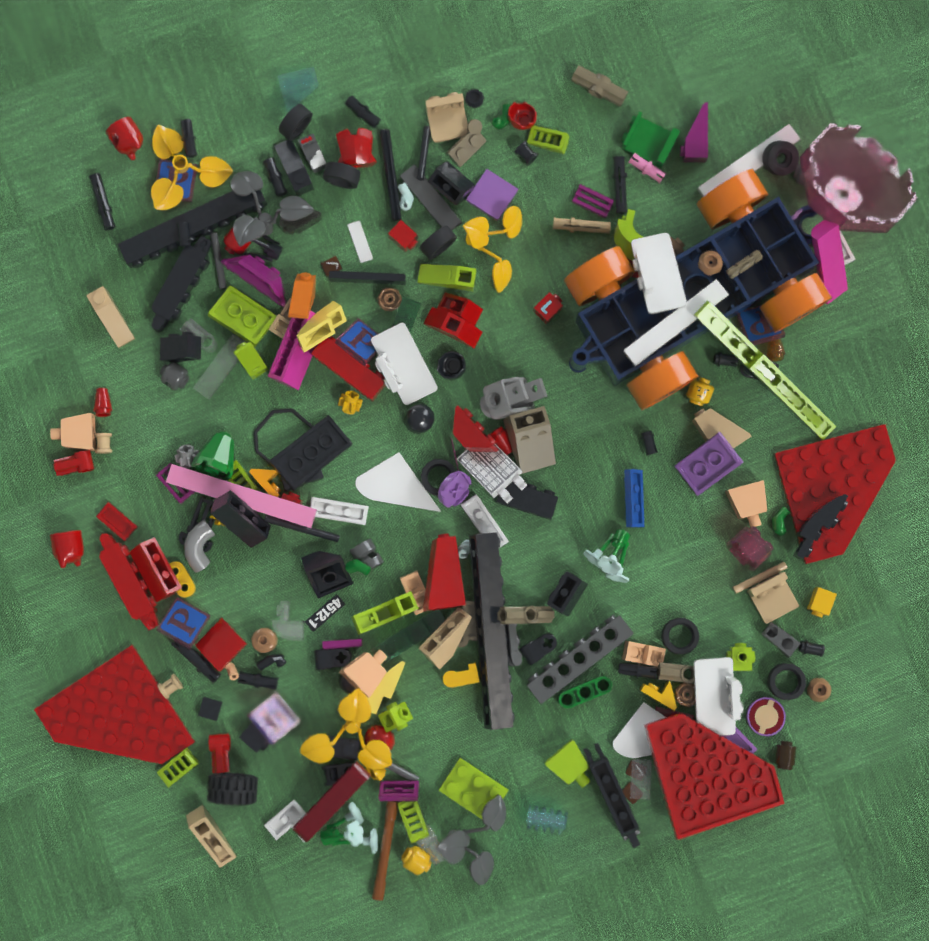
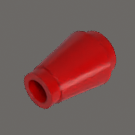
M107 388L96 389L93 411L97 417L111 416L113 411Z
M500 426L490 433L497 441L496 445L506 455L512 452L506 429Z

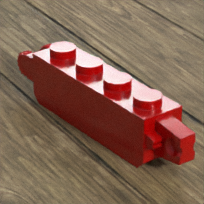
M108 533L102 534L99 540L104 550L100 552L99 558L131 618L141 620L148 631L160 625L156 615V606L158 604L146 590L148 586L144 579L139 577L137 573L139 570L135 562H131L128 556L130 555L129 549L125 544L122 545V543L116 542L112 535Z

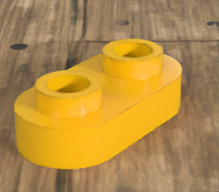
M171 562L169 565L172 570L173 568H178L179 570L175 576L181 587L184 584L188 585L187 591L184 592L180 589L177 591V594L185 598L192 596L195 593L196 585L186 567L180 562Z

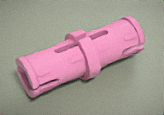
M634 153L628 162L641 170L643 175L647 174L659 184L666 175V173L652 165L653 162L646 161L637 153Z

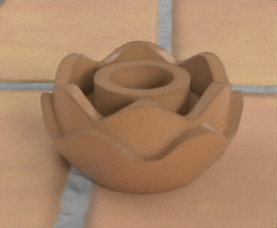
M707 251L701 254L698 267L706 275L720 272L723 260L717 252Z
M385 288L378 295V303L386 311H394L401 305L402 297L397 289Z
M814 678L807 687V693L813 701L823 702L831 695V685L824 678Z
M684 682L677 687L675 696L679 704L686 707H691L695 704V684Z

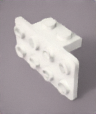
M662 233L633 240L631 242L635 258L633 259L634 270L638 271L639 278H637L639 289L643 290L648 312L654 314L684 307L687 302L670 235Z
M399 323L371 338V342L379 355L376 358L377 362H375L378 371L382 372L386 378L384 379L385 385L393 393L398 392L405 405H409L438 389L405 323Z
M730 657L695 660L696 722L720 736L735 734V720H741L743 705L740 701L742 685L739 680L733 677V660Z

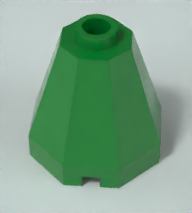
M222 431L215 433L194 457L191 466H196L195 470L202 474L215 478L222 476L221 480L225 481L231 479L234 467V440L231 438V435Z

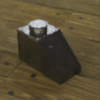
M314 210L309 216L295 221H285L280 218L279 227L285 234H300L321 221L323 216L320 211Z

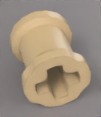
M95 433L94 435L97 438L95 453H112V449H110L112 433Z
M172 674L171 678L163 684L159 683L157 685L166 699L176 690L183 688L182 683L175 674Z

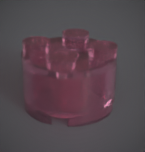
M754 526L742 528L727 542V546H732L730 549L732 555L743 566L746 564L751 566L749 568L751 571H755L767 560L774 549L768 541L762 539L760 531Z

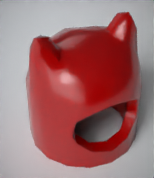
M124 117L112 123L107 128L106 135L119 153L127 155L129 159L134 161L136 159L135 153L143 144V136L133 118Z
M76 530L51 534L52 554L60 567L63 569L67 564L74 563L77 567L80 566L81 558L84 554L82 531Z

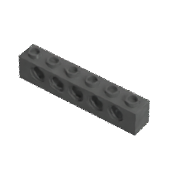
M613 614L605 620L606 625L602 628L597 626L589 632L591 635L586 640L581 638L574 644L575 648L569 652L567 649L558 656L560 660L556 663L551 661L543 667L544 672L540 675L535 673L527 679L529 681L527 687L540 704L544 703L634 634L620 615L615 617ZM607 629H612L615 633L612 640H607L604 636ZM595 640L599 643V649L592 652L589 649V644ZM577 652H581L584 655V660L581 663H576L573 659ZM561 664H566L569 668L566 675H560L558 672V667ZM545 676L553 678V684L549 687L544 686L542 683Z

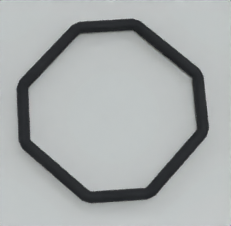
M294 409L272 410L254 430L255 452L270 466L272 465L269 463V459L258 450L257 433L275 413L292 412L309 428H312L313 425Z

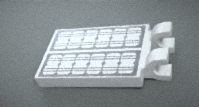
M496 444L495 446L499 449L497 452H470L466 450L457 458L458 462L493 498L499 495L506 503H509L513 498L505 488L512 481L521 491L527 486L519 476L522 473L521 469Z

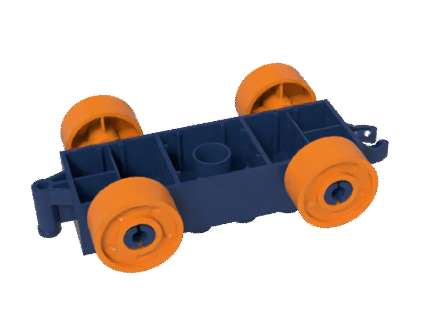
M748 169L711 190L696 204L711 230L722 227L729 222L732 224L677 255L675 259L686 302L717 279L729 295L716 304L715 307L728 320L768 296L775 294L776 296L764 303L760 310L774 333L812 313L832 299L817 273L799 282L797 281L799 278L810 273L819 263L810 249L813 247L811 234H807L802 230V222L804 219L815 217L820 209L816 205H807L801 207L790 216L780 198L777 197L754 211L753 207L763 201L768 196V192L755 171ZM617 246L590 259L564 279V283L579 307L597 299L599 300L577 315L575 322L586 341L579 349L574 351L569 360V367L573 372L581 373L586 370L587 364L600 362L613 386L642 371L641 375L633 379L626 386L641 411L674 394L699 377L684 351L666 360L664 357L710 330L697 319L635 367L623 351L678 308L650 314L647 310L643 290L639 289L637 279L622 288L620 287L621 284L635 274V270L621 247ZM755 250L761 253L763 258L759 262H754L753 266L739 273L733 279L728 276L726 272L728 268L735 266L737 262L748 255L750 256ZM707 251L717 252L723 260L720 272L713 275H706L698 267L699 257Z

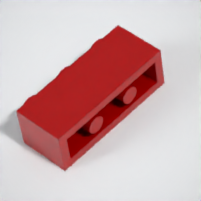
M155 537L138 544L129 552L156 603L182 589Z

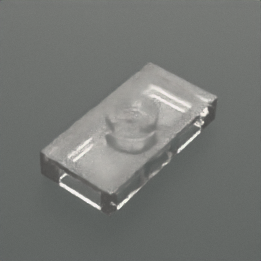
M632 759L630 799L650 800L652 760Z

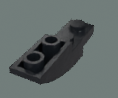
M841 495L825 503L805 521L796 534L802 541L795 551L794 557L799 560L804 559V557L808 558L813 550L811 547L814 540L817 541L822 534L820 529H833L839 520L837 515L846 508L848 495Z

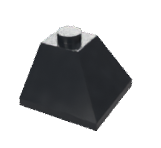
M316 551L301 558L305 573L318 598L354 584L350 574L345 569V563L341 555Z

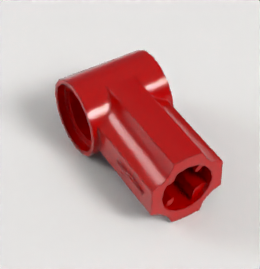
M91 450L74 453L73 456L55 459L53 464L57 476L94 470Z
M230 734L209 735L212 773L230 772Z

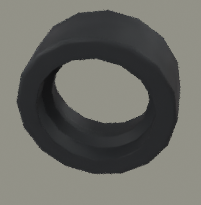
M298 104L286 114L278 130L289 141H293L307 128L313 114L303 104Z
M328 162L325 166L323 179L337 187L355 189L358 186L361 172L347 164Z
M444 226L430 235L422 243L420 249L429 260H432L446 251L455 242L457 236L449 226Z
M435 459L428 462L421 473V482L425 490L435 496H438L439 489L432 487L428 482L430 470L441 466L446 468L450 474L456 471L450 462L443 459Z
M675 618L665 624L661 639L668 651L684 655L696 648L699 642V631L692 621L686 618ZM676 625H684L691 631V641L685 647L679 648L670 642L669 632Z
M782 663L770 670L767 677V685L775 697L782 700H793L804 692L806 677L798 666ZM790 670L797 676L798 685L793 692L783 693L776 687L775 679L781 671Z

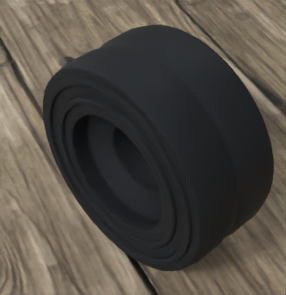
M774 141L765 148L762 162L769 173L785 176L796 169L799 163V153L797 148L790 142ZM783 153L785 159L779 164L777 162V155Z

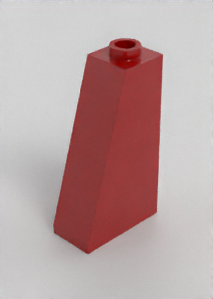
M449 533L440 534L438 538L432 540L423 611L466 605L456 536L449 537Z

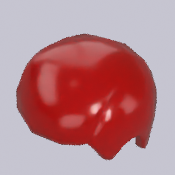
M526 101L523 103L513 102L508 108V119L511 126L515 129L527 130L535 125L537 112Z
M373 725L364 735L365 745L372 740H380L386 743L390 751L395 745L394 733L392 731L386 733L383 725Z

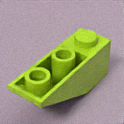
M420 264L417 283L473 292L476 268Z
M243 342L236 347L237 350L234 351V354L253 380L269 370L251 342Z

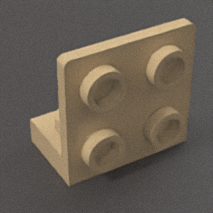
M780 572L747 590L765 624L799 607L786 582L788 577L785 572Z

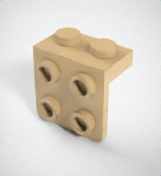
M454 92L441 98L433 96L425 101L433 142L438 143L459 139L468 133L463 93L458 94Z

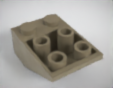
M545 406L509 415L503 419L516 464L522 471L521 474L556 464L551 426Z

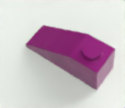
M704 102L683 145H680V157H683V163H706L708 159V102Z

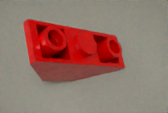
M431 307L423 323L475 349L483 333L465 319Z
M457 405L455 407L453 435L470 452H497L499 450L495 446L497 441L490 434L486 435L483 432L485 428L478 420L474 422L472 419L474 415L467 408L462 409Z

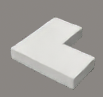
M294 799L264 826L277 840L290 828H293L306 812Z

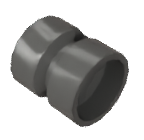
M371 539L349 550L354 559H358L370 566L371 570L384 563L380 554L375 552L376 547Z

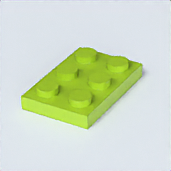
M231 285L208 312V317L246 342H251L254 347L257 346L268 332L277 317Z
M460 757L439 791L482 819L485 805L495 798L497 794L504 799L509 789Z

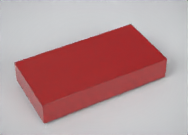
M110 502L96 515L101 522L124 541H127L138 528L136 524Z

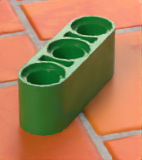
M598 676L560 692L558 703L566 709L575 707L610 692L612 682L608 677ZM602 679H605L608 683V687L605 690L598 688V682ZM582 687L590 689L588 697L580 696V689ZM565 694H570L572 697V702L568 705H564L561 700Z

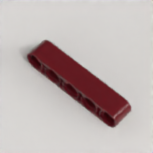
M354 762L294 825L292 830L307 843L367 781L371 774L359 762Z

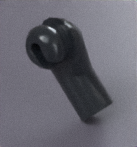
M273 654L264 657L256 665L262 671L273 663H276L277 667L280 668L287 661L284 659L285 656L283 654Z

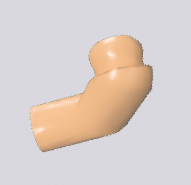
M230 662L225 669L230 680H236L239 674L235 664Z

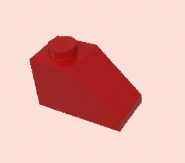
M446 292L437 309L448 311L465 319L474 326L483 311L481 307L470 299Z

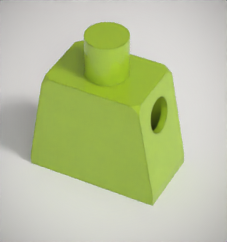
M573 739L569 740L544 762L550 770L568 785L575 780L583 788L591 781L584 773L589 768V765Z

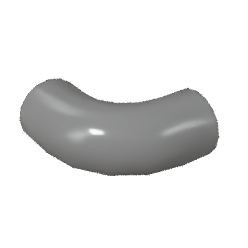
M205 520L198 523L188 533L184 543V555L195 573L203 570L210 563V560L203 551V546L210 538L215 536V533Z

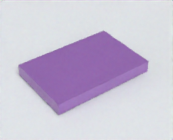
M718 432L677 463L675 467L696 495L699 496L741 465L743 461L723 434Z

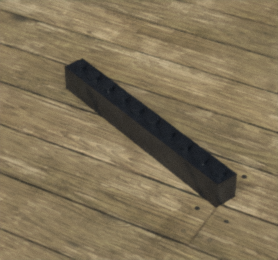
M497 533L469 535L484 729L512 728L515 716L511 704L513 702V694L510 691L511 674L508 668L510 663V656L507 653L508 635L505 631L506 624L500 623L497 613L500 607L505 605V597L502 594L504 581L500 570L502 566V559L499 556L500 538Z

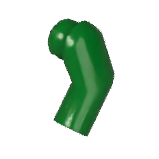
M511 104L502 105V115L492 120L494 128L502 129L510 123L508 108Z
M784 506L772 518L773 531L779 536L786 533L784 519L790 514V511Z
M358 559L348 561L345 565L346 571L350 574L359 571L367 576L371 571L370 566Z

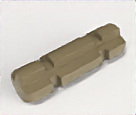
M755 250L750 256H746L737 262L735 266L728 268L726 272L733 279L739 273L753 266L754 262H759L763 257L758 250Z

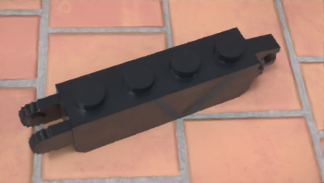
M201 236L194 246H185L151 306L156 314L151 323L152 328L156 332H162L169 322L173 324L181 316L182 306L184 303H188L191 298V290L193 287H197L200 282V274L209 266L208 253L212 245L209 239Z
M595 743L594 748L600 758L593 761L590 751L585 748L583 751L589 762L587 764L624 841L629 839L632 847L635 848L640 845L636 836L640 834V828L607 757L604 756L599 743Z

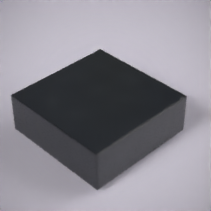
M203 697L198 716L218 721L223 702Z

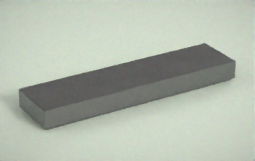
M414 164L402 173L400 178L407 184L408 188L441 228L449 226L453 231L462 223L461 220L426 178L423 181L417 180L418 168Z

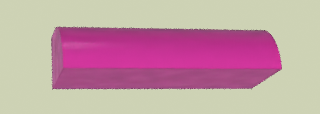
M823 220L812 229L811 237L814 255L819 262L816 265L817 274L832 296V299L825 303L828 305L848 290L839 224Z
M310 311L308 319L291 318L268 374L269 378L299 390L312 359L311 353L316 346L304 353L299 344L297 334L316 313Z

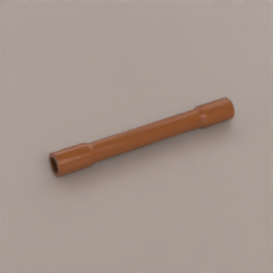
M387 801L378 869L372 899L384 900L386 874L394 823L397 817L398 801Z

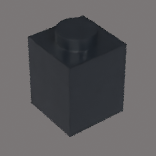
M252 722L239 737L256 753L260 750L264 751L271 743L255 722Z

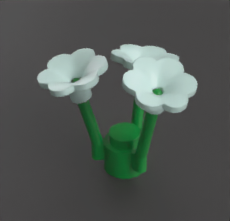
M617 529L615 534H610L608 540L600 549H596L594 553L589 550L583 553L590 563L598 568H602V571L607 573L605 577L616 582L627 583L629 581L628 577L622 575L624 569L622 566L630 534L627 531ZM612 542V545L615 547L612 555L609 557L601 556L604 549ZM619 549H622L621 557L618 563L616 560V555Z
M354 802L348 804L350 812L344 818L327 825V829L322 830L320 833L321 842L324 846L331 844L332 846L344 844L357 846L358 844L370 845L372 853H376L378 850L376 829L371 830L370 837L362 836L363 828L359 825L364 820L360 809L356 807ZM355 820L347 825V831L344 834H340L339 830L335 829V827L346 821Z

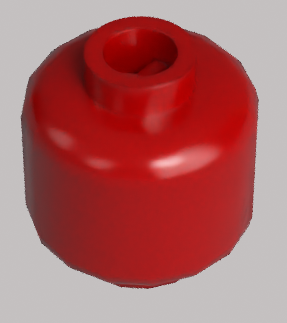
M233 228L223 239L226 245L225 249L232 255L235 253L243 254L252 243L250 241L240 247L235 239Z

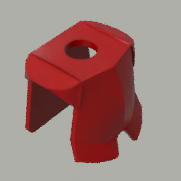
M358 128L357 134L352 135L349 129H344L336 134L341 153L339 163L347 164L354 168L372 167L377 163L372 155L373 135L371 130Z

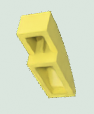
M332 301L312 316L301 328L297 338L304 353L335 334L334 329L347 321L340 304Z
M401 661L391 668L370 698H367L371 706V713L377 714L383 697L392 698L406 662Z

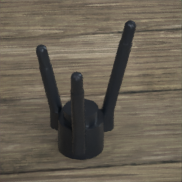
M263 235L262 237L270 243L266 244L257 239L252 242L264 247V253L267 255L244 253V255H251L254 258L258 256L261 259L272 262L273 259L276 261L279 259L283 247L269 236Z

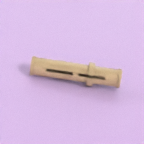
M554 217L553 229L569 230L570 232L585 231L610 234L611 222L576 220L575 217H571V219Z

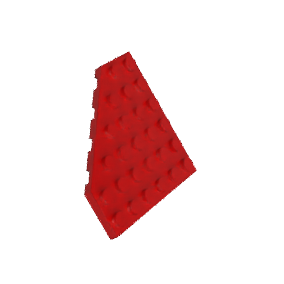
M886 424L774 453L796 534L805 521L822 505L841 495H848L846 500L848 504L844 511H840L837 515L839 519L833 529H820L822 534L817 541L814 540L811 547L813 550L808 558L804 557L805 564L843 555L896 462ZM797 536L798 542L800 544L802 539Z
M134 645L129 646L34 709L56 743L158 764L165 763L195 743L194 738L169 699H166L158 689V682Z
M681 713L644 724L675 839L680 840L785 804L775 766L716 734L707 727Z

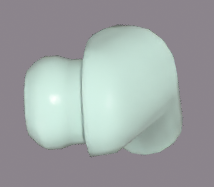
M404 182L398 185L397 188L402 194L400 208L408 211L412 207L414 197Z

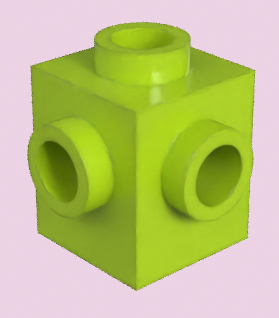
M735 643V647H729V651L726 652V657H730L733 660V671H752V663H755V651H752V647H746V643Z
M396 701L386 706L387 710L378 715L386 733L395 728L397 731L404 729L408 726L407 722L413 719L405 701L397 704Z

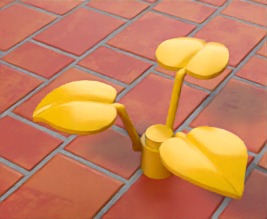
M157 125L152 140L154 153L162 160H167L172 156L175 172L173 182L168 178H161L154 182L151 189L154 208L156 210H168L181 202L184 191L181 186L176 185L179 173H185L188 168L201 172V182L211 188L222 185L233 174L232 168L228 163L214 156L203 158L200 161L201 169L193 166L191 163H188L184 155H175L183 149L184 142L181 141L182 136L175 130Z
M510 206L504 212L503 230L488 232L489 223L485 217L473 218L462 225L467 233V245L485 252L498 261L493 265L492 269L493 282L497 293L502 292L508 285L512 276V267L508 260L502 261L499 256L488 251L484 246L489 242L488 235L507 232L508 238H514L519 234L522 227V214L520 208L516 206Z
M360 688L355 689L339 703V714L346 721L333 741L330 742L326 734H315L307 738L300 748L301 754L316 763L328 762L334 755L332 745L337 742L344 730H346L350 734L357 732L363 749L359 751L358 759L362 765L370 769H384L392 764L391 751L386 743L380 740H372L367 745L364 744L360 725L370 718L371 706Z

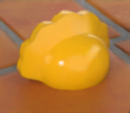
M366 767L373 780L381 781L385 777V768L370 769Z

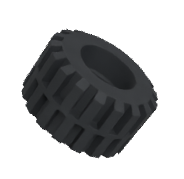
M241 773L211 774L208 776L207 801L221 805H251L256 803L258 778L254 775Z

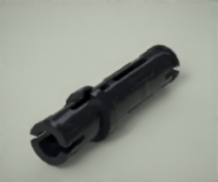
M624 156L613 157L614 174H612V179H614L616 214L618 215L627 214V173H625ZM619 169H620L621 183H619ZM620 188L622 192V202H620Z
M95 173L90 175L89 179L91 180L98 206L97 213L101 216L104 230H112L116 228L111 213L113 210L109 206L101 174Z
M177 637L173 640L174 642L171 643V646L178 650L197 668L196 671L207 677L212 684L218 680V677H221V674L209 664L210 662L207 659H203L186 642Z

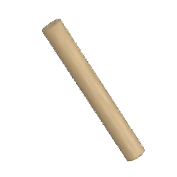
M782 562L734 586L733 590L737 594L788 567L785 562Z

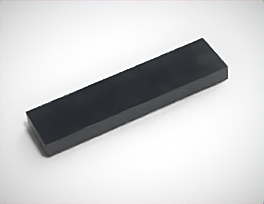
M329 271L330 282L406 285L405 274Z

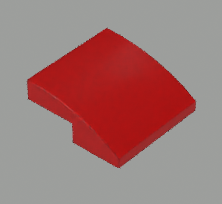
M221 618L195 646L221 672L248 643L224 618Z

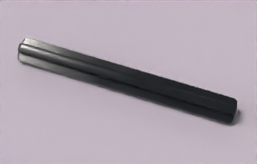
M389 129L380 130L391 219L392 221H399L402 217L391 135Z

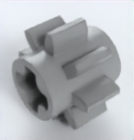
M182 445L176 450V463H180V467L192 468L193 459L199 451L194 450V446Z

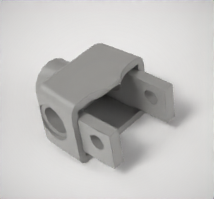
M512 377L487 385L483 388L484 396L480 399V407L484 415L492 419H502L509 415L535 409L534 401L547 397L543 380L539 378L527 383L524 377Z

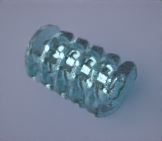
M529 804L526 818L527 829L530 830L532 825H534L535 831H538L539 827L542 826L545 833L549 827L551 834L554 833L555 829H558V835H561L566 828L568 811H565L562 816V812L559 809L554 814L553 808H550L547 813L546 808L542 807L539 812L538 806L535 805L533 810H531Z

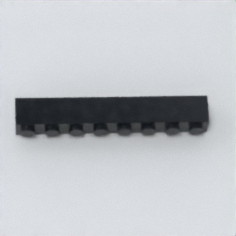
M257 190L255 192L257 193L262 211L267 203L261 190ZM231 191L118 243L119 249L130 268H139L144 265L145 261L150 259L156 260L161 257V254L167 251L173 252L179 248L176 223L189 222L190 239H192L191 243L196 240L195 238L201 235L203 237L213 233L214 229L219 227L220 229L230 225V222L253 211L257 213L254 196L252 193L248 196H239Z

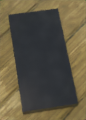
M328 415L269 460V463L288 486L295 491L350 448L353 443Z

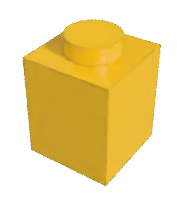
M815 587L807 609L812 611V615L822 618L823 615L829 616L837 594L820 587Z

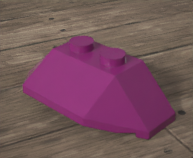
M244 255L221 261L225 268L282 308L286 306L281 273L272 266L271 268L265 266V261L260 257L255 256L254 258L251 255Z

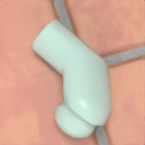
M464 540L458 547L460 559H465L470 553L469 540Z

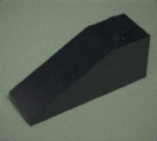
M286 140L274 145L296 195L300 196L314 190L311 179L293 141Z

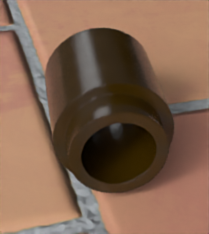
M781 741V744L776 746L775 763H777L778 769L792 770L793 765H795L796 746H793V742Z

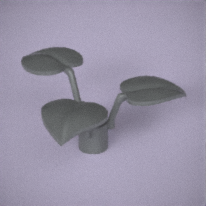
M242 171L234 175L231 180V189L236 195L248 196L251 193L253 194L259 216L253 219L249 215H243L234 222V236L240 247L263 235H270L273 232V224L277 223L276 219L279 213L281 219L295 221L309 216L314 212V209L304 199L298 196H289L281 200V209H277L272 218L268 213L261 212L255 191L263 188V181L258 174Z
M497 794L495 798L485 805L482 812V821L486 825L485 827L469 830L463 829V831L451 830L447 837L435 848L450 864L459 863L464 857L465 851L472 854L476 859L470 863V875L479 885H485L489 880L494 867V859L489 852L484 851L478 855L467 847L470 844L468 833L487 831L489 828L492 831H498L506 819V806L503 798Z

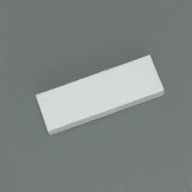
M477 494L461 504L480 534L497 533L500 538V547L509 542Z
M316 497L311 498L310 508L317 509L315 515L317 518L366 525L369 506Z

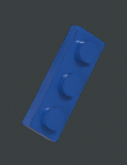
M624 470L626 527H645L643 470Z

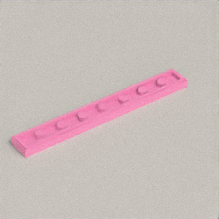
M171 464L166 483L214 498H218L231 490L255 511L309 528L312 527L317 509Z

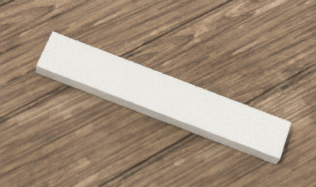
M788 124L702 184L697 190L704 197L711 190L748 169L757 171L764 166L762 162L763 152L770 143L774 141H787L794 145L800 140L799 136L791 125Z
M716 279L687 301L684 307L678 308L623 352L636 367L696 321L697 318L694 314L707 300L715 306L729 294Z

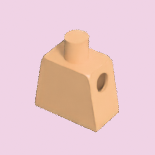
M92 413L61 419V428H51L50 430L51 440L61 439V446L65 448L96 450V437L94 435L96 433L95 415Z
M764 480L725 491L738 519L747 517L750 528L762 525L759 514L767 512Z
M378 650L373 656L368 652L363 653L342 668L339 673L355 689L360 688L365 696L370 698L387 672L381 666L387 659V656L381 650Z

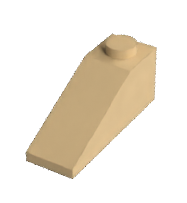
M104 286L86 295L118 348L135 339L110 293Z
M458 607L419 647V650L440 670L454 655L472 617Z
M203 805L186 815L189 829L220 868L236 858V854L220 828Z

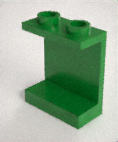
M639 111L637 117L633 115L628 125L631 126L629 133L625 132L620 141L623 143L622 150L632 155L637 153L646 161H651L653 165L662 169L680 130L673 127L672 131H669L642 118L643 112Z

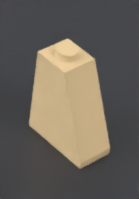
M703 408L694 414L696 418L692 422L705 442L718 432H721L729 444L735 448L752 437L750 433L711 408L707 411Z

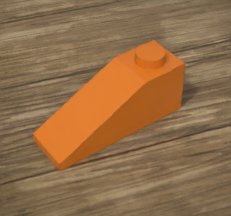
M306 272L297 274L294 281L289 317L308 319L315 299L316 275Z

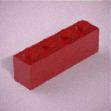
M332 336L320 342L311 355L373 402L386 386L384 382L385 377L378 371L372 372L369 369L370 365L364 360L358 361L355 359V354L348 348L343 350L339 346L340 342Z

